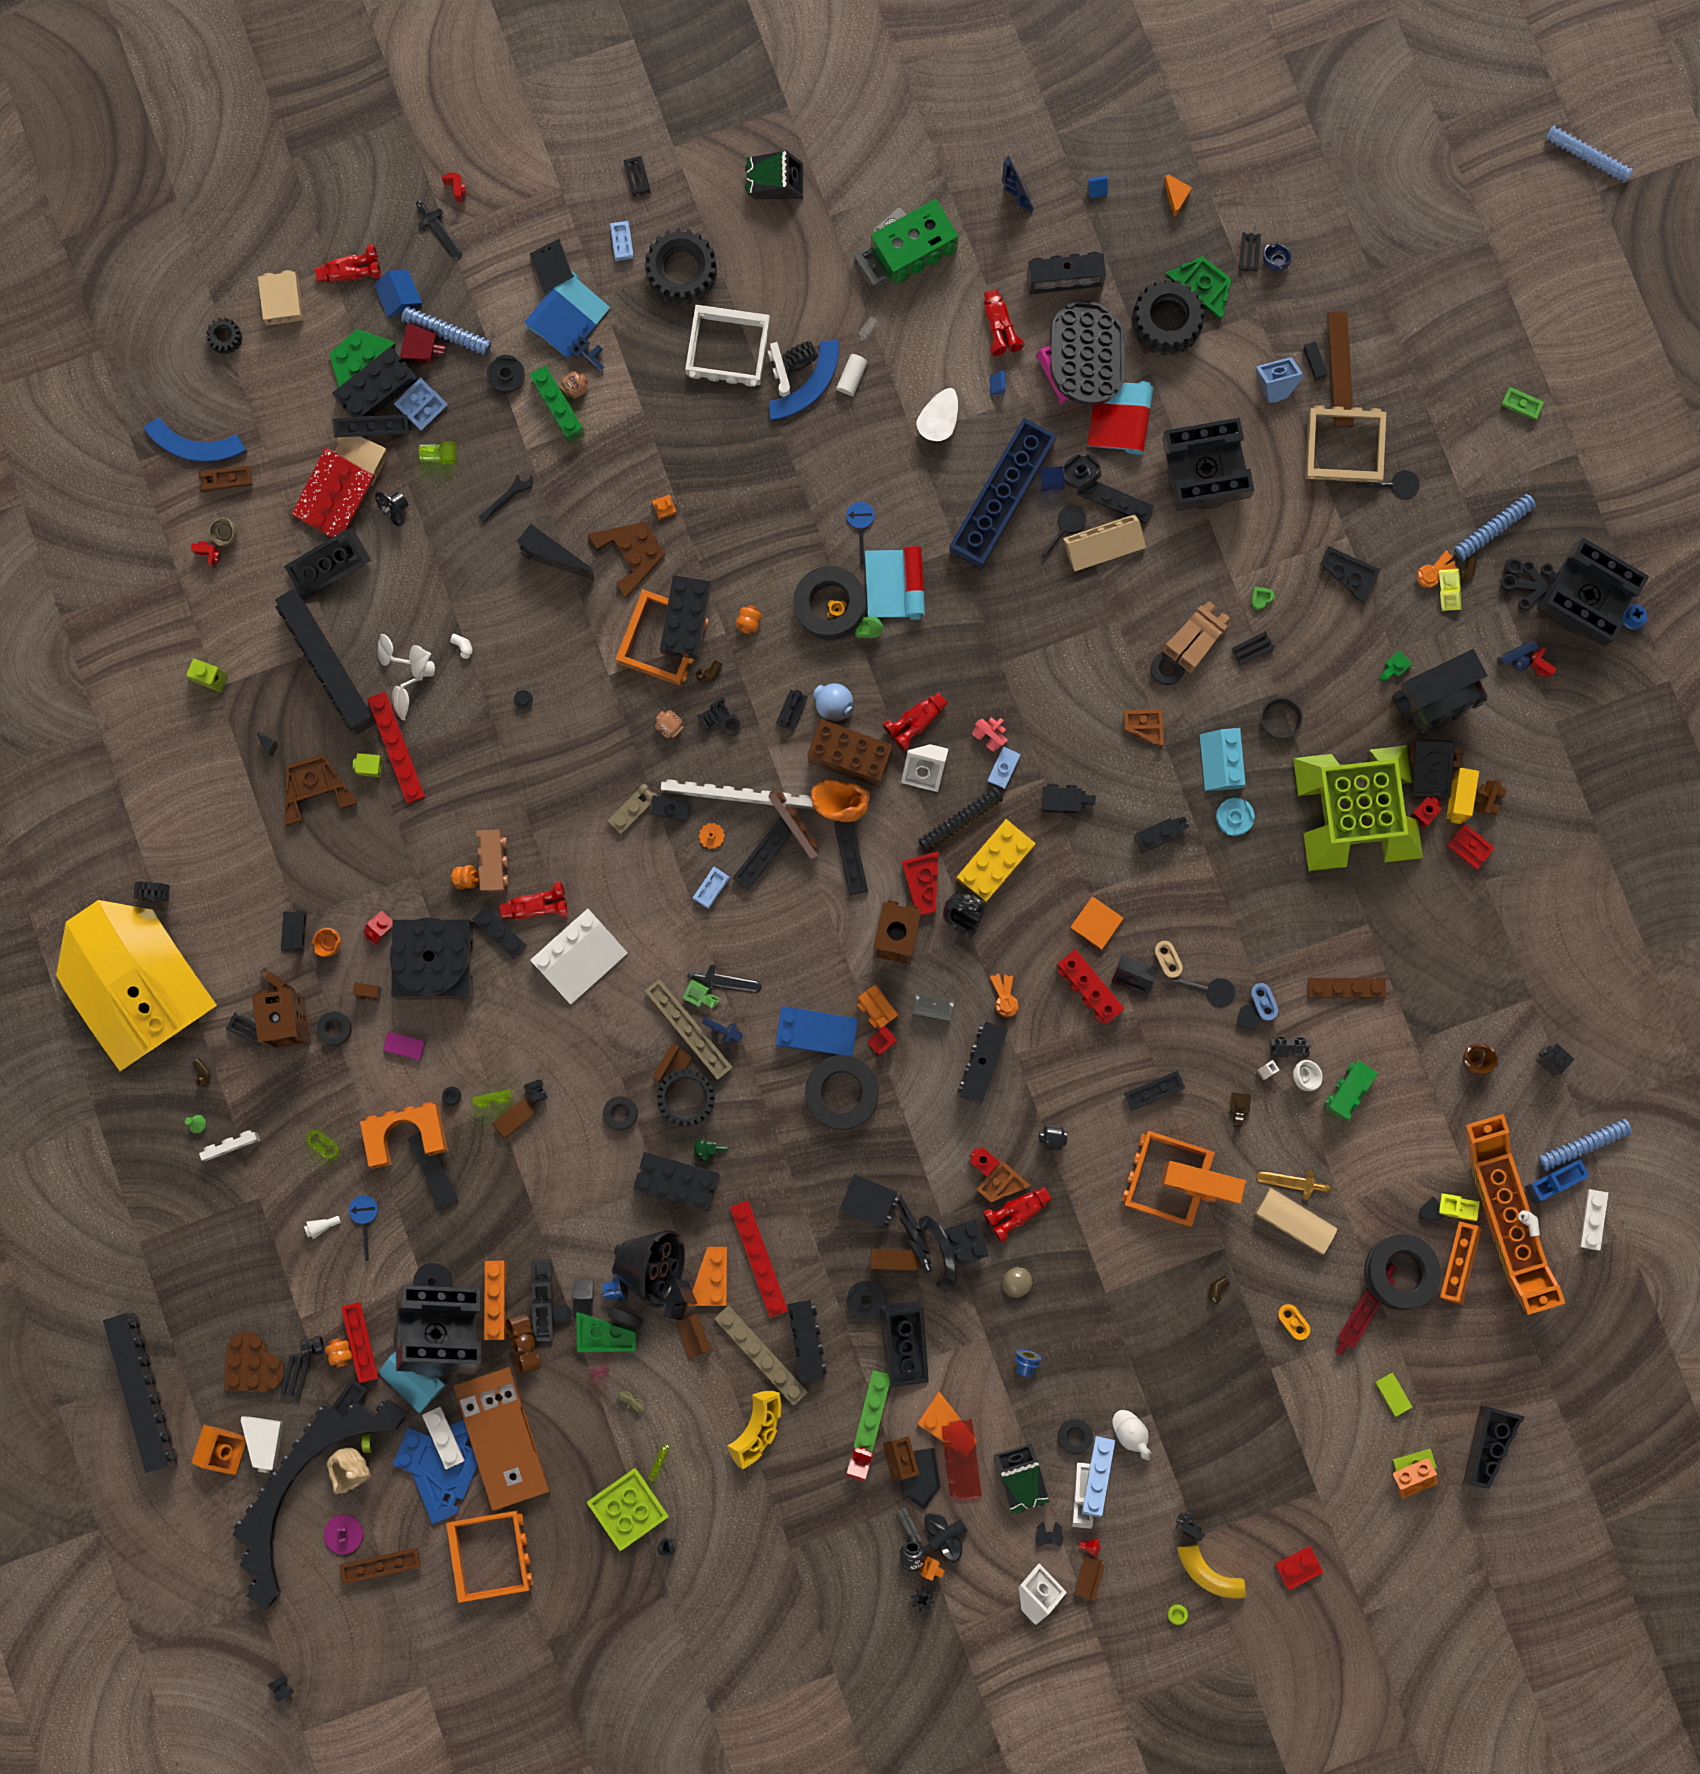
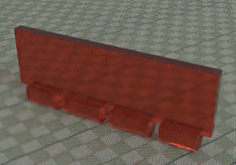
M972 1419L950 1421L949 1425L941 1427L943 1441H951L950 1443H944L945 1460H953V1462L946 1463L948 1479H956V1481L948 1482L950 1496H958V1499L980 1497L982 1493Z

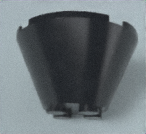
M665 1230L626 1240L621 1245L618 1244L615 1247L612 1274L616 1275L650 1307L660 1308L664 1306L668 1300L672 1279L681 1280L685 1262L684 1243L680 1242L678 1238L680 1237L679 1233Z

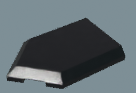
M934 1448L913 1451L919 1475L900 1480L902 1494L922 1509L927 1507L940 1488Z

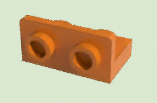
M1428 1458L1393 1473L1401 1499L1438 1484L1437 1473Z

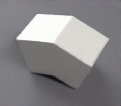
M1272 1060L1257 1071L1262 1079L1265 1080L1278 1072L1279 1069Z

